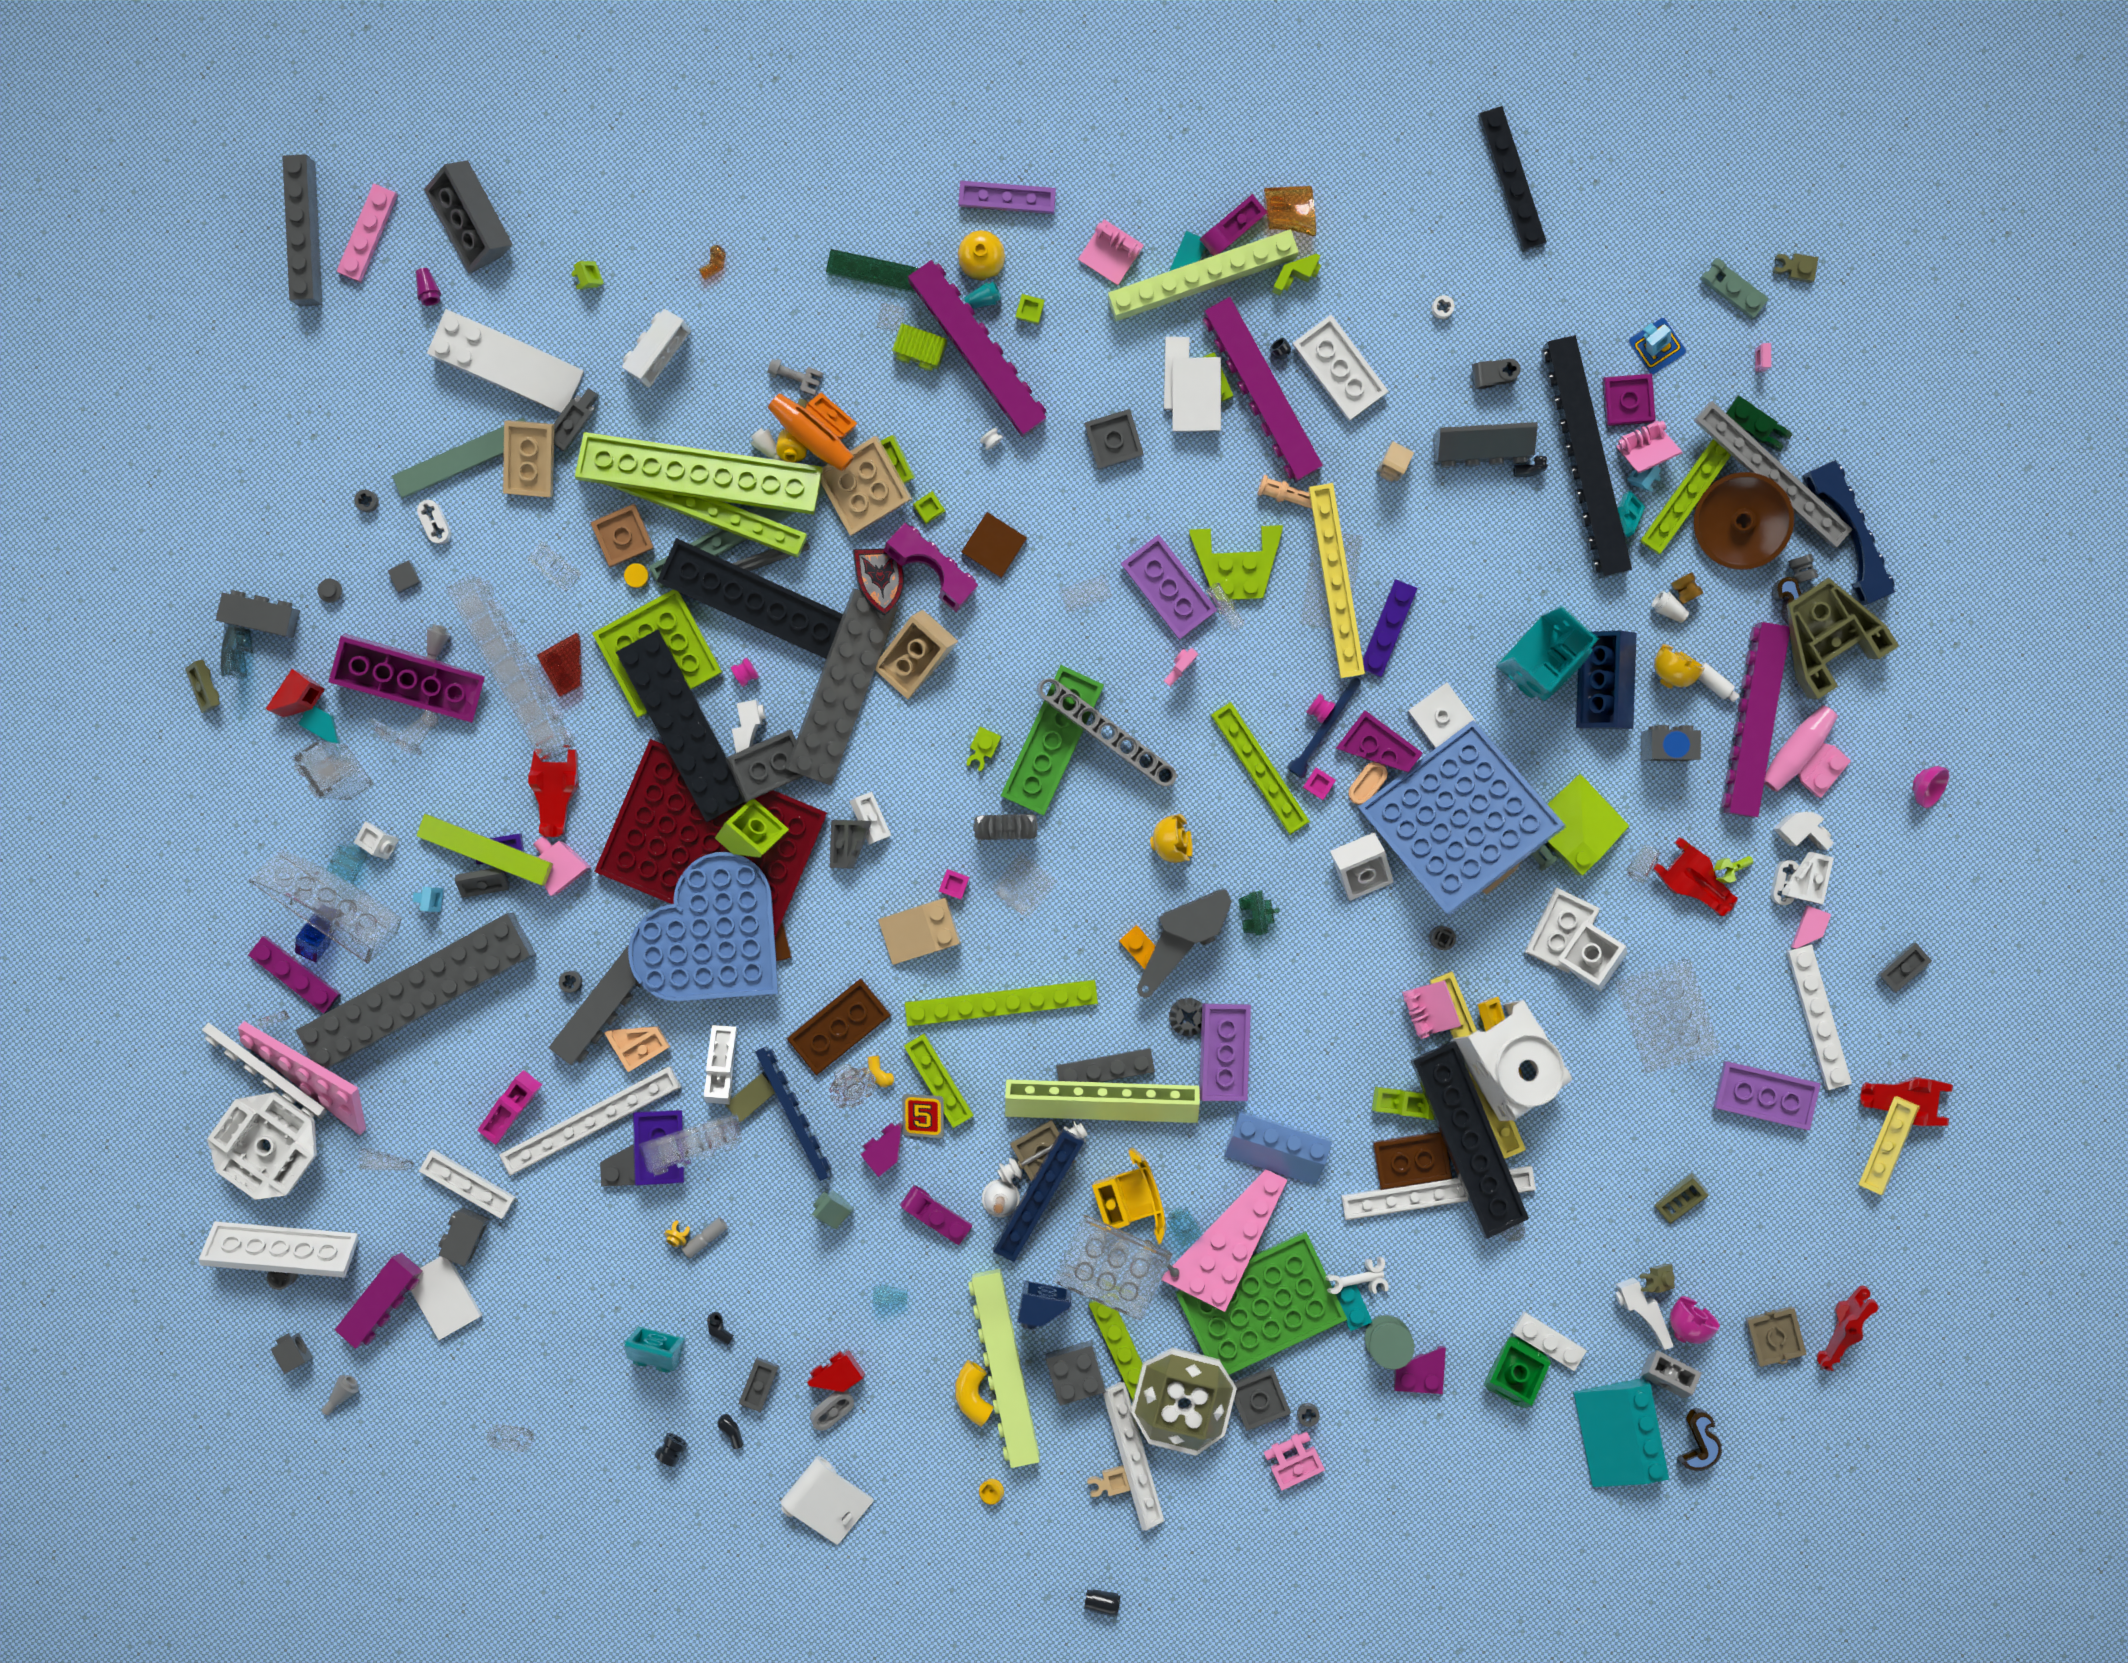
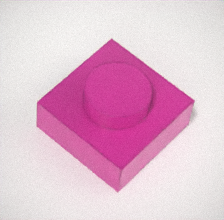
M1315 767L1302 788L1319 799L1324 800L1336 780Z
M947 869L939 892L962 900L970 877Z

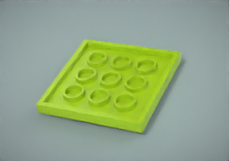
M675 590L661 595L592 633L637 718L648 714L620 662L616 651L655 630H660L691 690L723 673L681 593Z

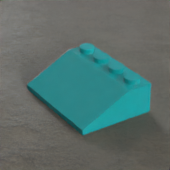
M1640 1378L1573 1392L1592 1487L1643 1485L1670 1480L1651 1384L1646 1379Z

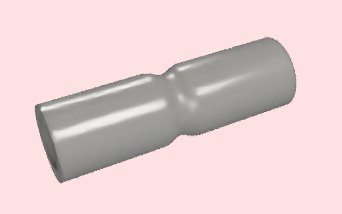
M718 1217L701 1234L695 1236L682 1247L685 1255L690 1259L694 1257L709 1242H712L727 1230V1224L721 1217Z

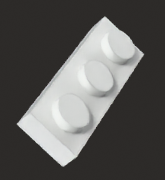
M1523 1311L1511 1331L1573 1371L1576 1370L1587 1352L1585 1348Z

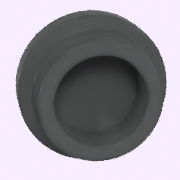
M325 579L318 586V595L325 602H336L342 595V586L337 580Z

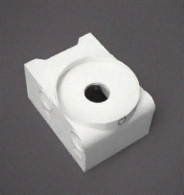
M1524 1000L1504 1003L1503 1006L1509 1017L1487 1032L1476 1031L1470 1036L1450 1039V1041H1456L1467 1069L1499 1121H1514L1533 1107L1549 1102L1562 1087L1572 1081L1570 1072L1564 1066L1561 1054L1547 1039L1544 1030L1538 1024ZM1524 1060H1529L1537 1073L1532 1081H1525L1519 1075L1518 1068Z

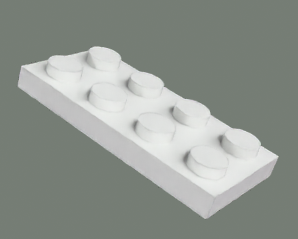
M1329 315L1292 343L1294 349L1348 421H1351L1389 392L1332 315Z

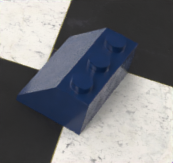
M1024 1280L1017 1323H1021L1022 1327L1027 1329H1036V1326L1043 1327L1070 1308L1071 1289Z

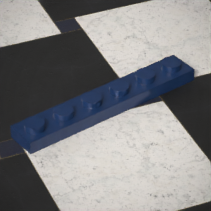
M767 1046L755 1051L819 1181L828 1178L831 1175L829 1171L832 1169L831 1164L826 1156L822 1157L819 1151L821 1144L816 1135H811L808 1129L810 1122L805 1113H800L797 1107L800 1105L799 1100L794 1092L790 1093L786 1085L789 1083L788 1078L783 1070L779 1071L776 1065L778 1059L773 1049L769 1050Z
M1062 1128L993 1247L994 1253L1015 1262L1084 1144L1083 1138Z

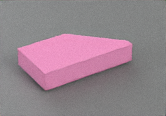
M1806 906L1791 947L1797 949L1823 937L1831 914L1811 906Z

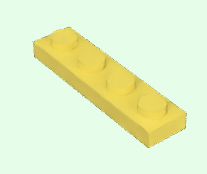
M1898 1096L1894 1097L1858 1185L1877 1194H1884L1920 1106Z

